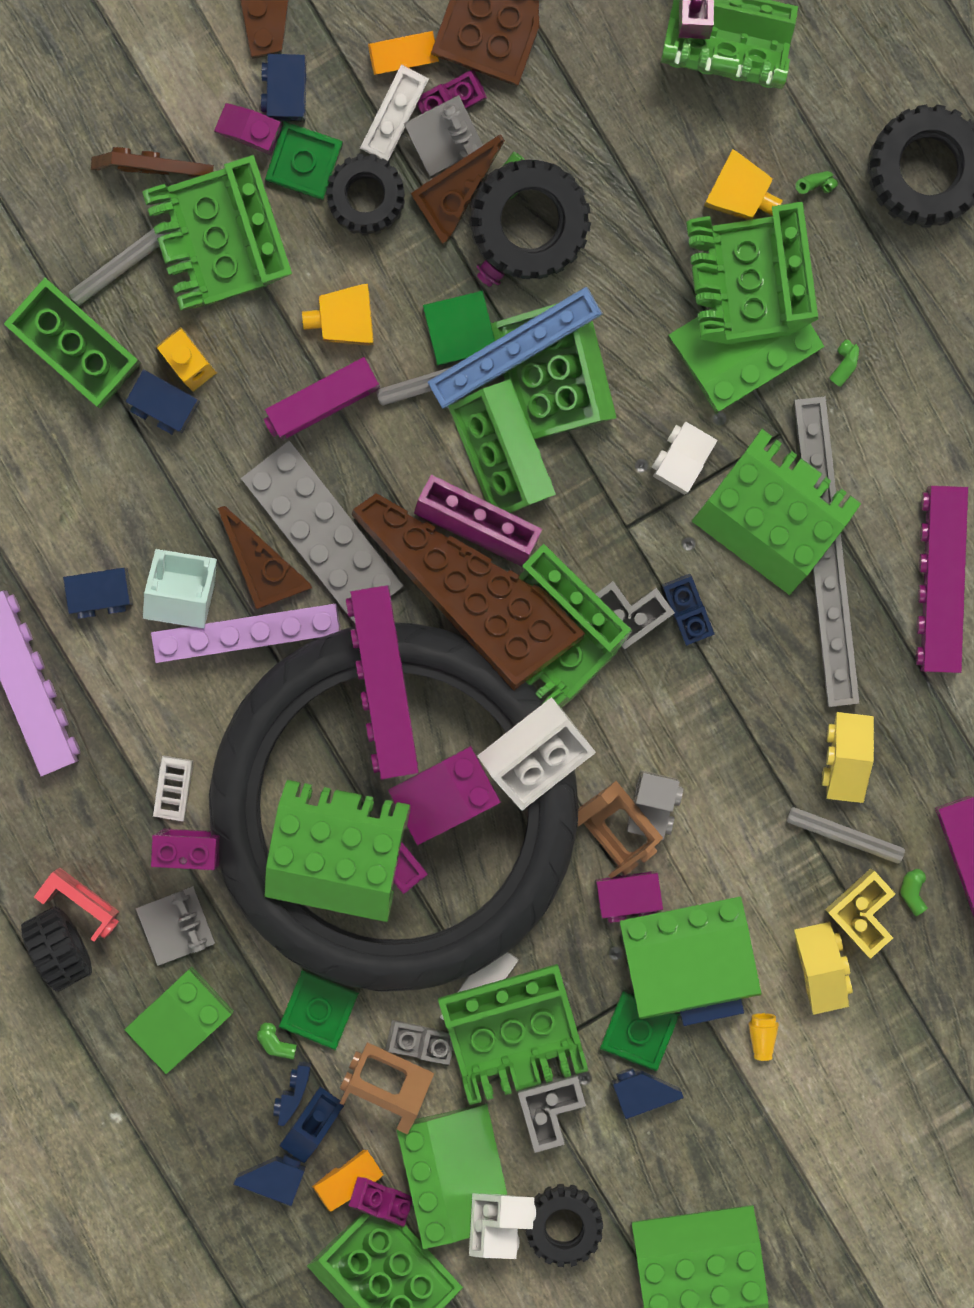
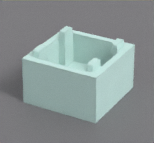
M155 549L144 592L143 619L205 628L215 586L217 559Z

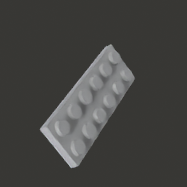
M290 441L286 442L241 478L347 614L346 598H351L350 591L389 585L390 596H392L404 586ZM354 616L350 617L352 621L355 623Z

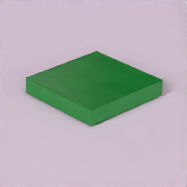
M284 121L265 181L324 201L326 188H328L329 184L328 180L330 175H333L343 141Z
M483 291L423 305L437 366L464 360L495 341Z
M302 969L279 1027L336 1050L359 992Z
M622 991L599 1048L657 1071L680 1014L675 1012L639 1019L635 996Z

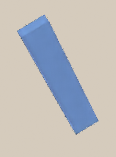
M585 287L429 380L428 384L442 409H445L600 317L603 313L589 288Z

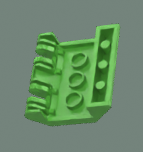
M673 0L660 63L669 64L676 68L683 67L700 71L703 74L728 77L735 81L760 84L766 88L783 89L789 69L790 59H788L796 24L798 6L772 0H714V26L710 39L678 38L679 0Z
M254 155L224 164L225 168L168 187L166 184H161L142 192L146 205L161 203L148 208L150 216L169 213L172 221L163 222L154 227L155 234L170 233L157 238L165 264L180 262L168 267V274L178 275L188 272L191 281H183L173 286L175 294L190 291V293L176 298L180 311L207 306L254 291L292 274Z
M803 202L772 206V217L712 226L710 216L694 218L686 222L687 233L690 237L688 240L689 246L709 252L707 254L703 252L695 253L690 257L691 264L694 265L692 266L694 290L697 294L695 297L697 305L717 310H705L698 313L700 338L702 340L734 344L788 336L819 319Z
M761 429L741 458L691 521L790 595L807 577L846 527L861 503L850 495L844 504L839 507L838 505L847 493L841 488L834 494L832 501L828 504L820 497L829 488L831 480L825 477L818 487L814 488L822 473L802 458L790 470V465L797 457V454L793 451L785 456L779 467L771 461V458L779 451L782 443L776 439L770 448L765 451L764 448L773 436L764 429Z
M543 544L522 565L525 570L520 574L519 579L531 586L535 584L544 589L583 630L585 635L580 642L526 681V683L532 685L541 678L546 684L536 691V696L540 700H544L549 696L543 703L552 697L562 708L616 655L632 632V629Z
M287 780L278 804L267 859L265 897L388 922L394 891H392L403 831L407 829L411 805L397 802L393 816H390L393 801L385 800L380 819L370 817L374 807L373 797L366 796L362 810H360L361 794L335 790L331 804H329L331 788L324 787L318 806L309 804L313 792L311 784H304L299 797L301 782Z
M558 964L438 998L446 1029L448 1028L469 1105L482 1102L478 1086L479 1082H482L486 1100L493 1099L494 1092L488 1079L492 1075H500V1084L505 1095L512 1093L507 1075L510 1073L516 1092L542 1085L537 1068L538 1065L542 1067L546 1083L553 1082L552 1070L547 1060L558 1056L561 1072L565 1078L571 1076L567 1061L569 1056H571L576 1075L589 1071Z
M753 1205L631 1222L644 1308H769L761 1245Z

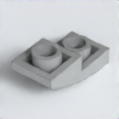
M392 1020L385 1050L391 1053L417 1057L420 1060L450 1065L453 1045L449 1032Z

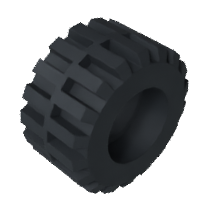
M357 154L355 158H346L342 165L338 164L334 169L333 175H330L328 188H326L327 202L338 224L348 229L349 232L353 234L361 233L362 236H368L370 233H375L376 235L381 233V230L385 228L388 230L393 226L392 223L400 217V212L405 203L403 182L396 168L392 167L389 161L384 158L381 160L377 158V155L370 154V156ZM372 178L382 185L384 199L377 209L371 212H359L349 204L347 198L348 189L358 179Z
M54 906L21 924V934L29 956L43 980L53 990L59 992L91 975L92 966L85 945L69 917L60 908Z
M557 1184L556 1188L547 1187L544 1193H538L534 1197L536 1217L533 1221V1229H526L528 1243L534 1249V1253L539 1258H544L545 1263L550 1265L552 1262L557 1263V1267H564V1264H571V1267H573L580 1260L583 1262L588 1260L589 1255L595 1253L598 1249L597 1245L601 1242L603 1236L602 1216L594 1198H591L584 1189L582 1191L578 1190L577 1186L571 1184L570 1187H564V1184ZM561 1209L576 1212L582 1220V1230L579 1235L570 1241H557L550 1237L546 1231V1220L553 1212Z

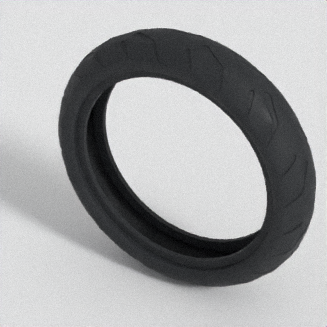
M395 623L403 673L427 676L463 691L489 711L506 733L544 702V700H540L536 696L537 690L534 686L526 682L516 690H513L464 636L420 624ZM356 626L343 629L311 641L277 663L246 695L234 713L216 755L209 790L211 836H220L219 867L230 894L247 920L265 940L297 965L331 981L372 991H408L440 986L470 976L506 954L528 934L549 908L565 877L574 847L578 825V797L575 770L528 806L527 827L519 856L511 873L500 889L477 912L448 929L411 939H377L343 930L313 913L305 905L265 897V876L269 851L264 839L260 810L264 772L278 738L294 716L312 699L327 689L358 677L356 661L361 660L360 648H353L351 630L356 629Z

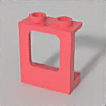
M61 868L50 874L34 896L39 902L45 904L52 900L56 893L60 891L101 921L102 924L91 937L92 941H96L99 937L105 939L119 922L115 919L119 913L116 908Z

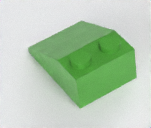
M191 966L124 1030L167 1074L230 1017L234 1010Z

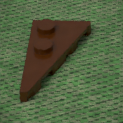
M501 134L411 193L442 244L451 238L479 185L504 144L505 140Z
M113 147L112 152L91 158V170H101L117 165V170L121 172L159 175L177 173L185 174L189 177H199L213 172L214 165L160 158V153L152 151H142L141 155L131 154V149L123 147Z
M226 506L218 508L256 609L312 589L311 583Z

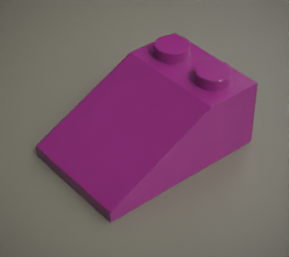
M471 745L388 789L395 805L397 802L411 805L407 827L417 845L501 803Z

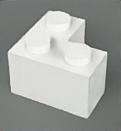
M687 422L682 427L678 425L674 427L667 439L668 442L672 443L667 452L664 450L660 451L652 465V468L656 470L653 477L683 495L687 494L704 466L703 464L718 441Z
M472 1193L469 1256L516 1259L520 1244L518 1229H533V1221L536 1217L534 1197Z

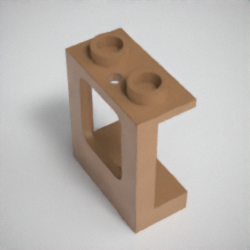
M617 781L578 808L577 827L584 823L618 865L608 875L611 879L620 872L627 875L639 865L637 862L639 859L644 863L657 853L655 846L663 837ZM619 809L625 810L647 837V843L634 852L627 851L605 824V819Z
M367 1042L362 1053L356 1051L349 1066L350 1069L354 1070L353 1074L347 1072L339 1088L345 1091L340 1104L344 1105L349 1094L352 1093L401 1116L396 1129L408 1134L418 1115L434 1073ZM367 1058H374L405 1074L406 1078L399 1094H392L361 1079L360 1073Z

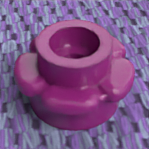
M486 259L481 265L477 264L476 267L479 270L477 277L489 287L493 284H501L500 280L505 275L504 272L493 267Z

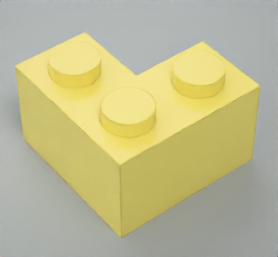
M837 712L834 724L828 725L827 742L832 743V747L828 746L826 765H829V768H823L821 784L822 786H827L826 799L863 803L874 762V716Z
M870 868L825 910L870 959L893 939L873 914L888 902L895 893Z
M830 922L795 929L797 952L804 972L806 992L813 1015L849 1007L848 994L853 993L849 978L850 968L847 957H841L839 952L843 951L840 933L833 932Z

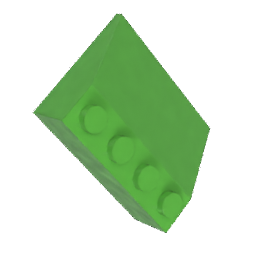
M556 304L491 323L495 341ZM593 321L503 374L505 381L511 380L534 440L617 418Z
M697 317L668 335L716 414L825 347L811 324L788 336L722 344L700 338V323Z
M741 896L620 921L621 935L639 1019L761 995Z
M487 1103L417 1118L408 1134L397 1130L423 1249L470 1238L472 1193L508 1195Z
M363 1212L307 1265L345 1308H444L463 1288L428 1249H423L422 1242L406 1225L402 1227Z

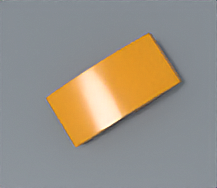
M433 31L368 44L374 75L399 70L401 64L410 68L439 62L438 57L431 55L435 43Z
M362 1150L341 1168H334L315 1183L312 1188L327 1210L331 1212L351 1200L357 1177L367 1178L376 1182L384 1174L368 1150Z

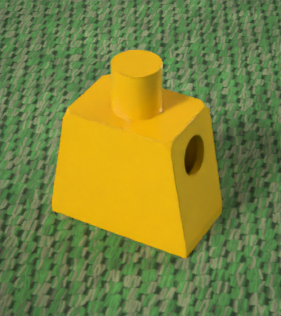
M732 149L704 206L742 219L752 220L758 209L773 216L772 206L781 205L783 200L767 192L773 179Z
M361 284L319 296L320 310L302 311L304 330L322 328L324 342L374 345L368 284Z
M182 327L178 328L157 345V349L193 392L217 374Z

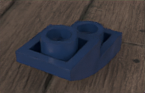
M691 574L662 584L668 603L675 612L673 616L686 646L715 635Z
M299 1062L298 1069H292L289 1087L295 1088V1092L284 1090L281 1098L275 1099L273 1116L279 1117L278 1125L284 1126L297 1109L308 1083L312 1063Z

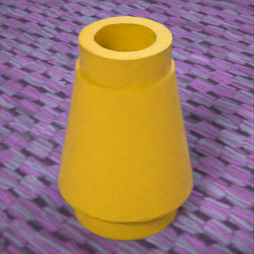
M753 1014L748 1026L754 1059L759 1061L772 1060L779 1023L776 1022V1016L773 1014Z

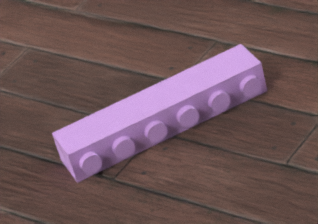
M1 591L0 681L40 776H44L78 762L77 755L80 754V749L75 738H69L65 726L69 724L63 709H57L53 698L57 695L51 681H45L41 669L45 667L38 651L33 653L29 641L33 640L27 624H21L17 612L21 610L14 594L9 596L8 591Z
M329 604L205 624V628L188 626L151 632L155 662L161 663L320 638L341 631L337 604Z

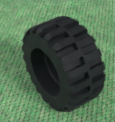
M926 104L919 105L913 110L907 109L896 118H893L877 136L869 154L871 156L868 163V173L871 176L869 184L871 191H875L878 196L876 200L881 207L884 205L889 210L888 214L894 219L899 217L904 220V224L910 226L919 224L921 228H930L932 225L941 226L948 224L950 221L959 218L974 205V122L971 119L968 121L961 117L962 112L956 109L951 112L945 110L946 106L937 104L935 107H928ZM932 138L939 140L954 154L957 162L955 180L947 190L939 194L925 195L918 193L902 177L900 171L902 153L910 143L917 139Z
M528 159L504 164L503 167L491 172L484 182H481L477 189L476 197L472 199L470 206L472 207L471 216H469V226L472 227L474 244L478 246L479 252L484 259L490 262L493 267L510 276L521 279L547 278L548 275L558 274L565 270L564 267L566 265L572 264L578 258L577 253L581 248L584 249L587 242L585 238L591 226V222L588 220V213L591 212L589 203H586L584 197L586 195L581 186H578L575 178L570 173L565 172L555 164ZM523 190H537L546 194L554 202L558 211V227L554 236L546 244L538 248L525 249L516 246L506 237L502 229L501 214L504 205L514 194Z

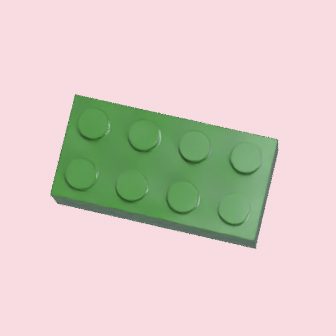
M46 278L38 284L4 323L7 328L100 409L103 408L142 364Z

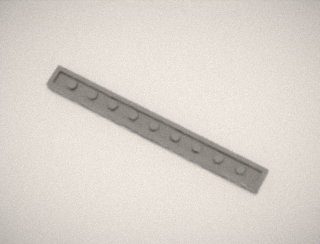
M826 396L794 400L800 458L822 473L814 488H817L825 477L831 480L829 488L820 497L829 504L836 493ZM840 533L812 569L828 707L860 704Z

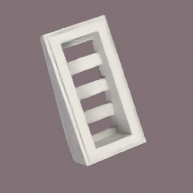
M162 756L153 813L154 817L184 821L194 765L193 760ZM168 767L184 769V775L167 773ZM166 779L182 781V787L165 785ZM164 791L180 793L181 798L163 797ZM162 803L179 805V811L161 809Z

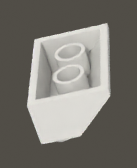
M551 697L477 756L497 784L521 810H524L596 752Z

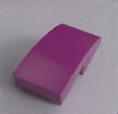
M470 70L446 84H440L421 94L417 104L423 114L459 95L465 109H468L487 99V96L475 71Z
M357 1177L349 1207L404 1227L410 1212L412 1197L367 1178Z

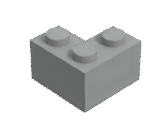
M613 581L595 593L632 629V632L621 646L623 650L675 613L657 588H654L632 605L629 604Z
M640 770L633 802L663 837L662 840H664L665 834H671L675 817L670 816V811L673 812L674 805L680 806L684 788L679 786L680 781L675 778ZM629 816L627 832L645 836Z
M575 1072L571 1073L570 1077L558 1076L552 1078L553 1082L546 1083L544 1080L541 1081L542 1085L518 1091L535 1153L565 1145L557 1114L586 1106L578 1074L576 1075Z

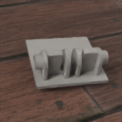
M459 95L404 123L429 176L459 162L483 146Z
M193 886L136 908L157 966L187 954L201 951L215 944Z

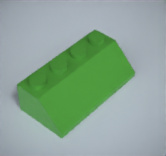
M511 380L483 388L448 406L486 502L509 513H513L556 495Z

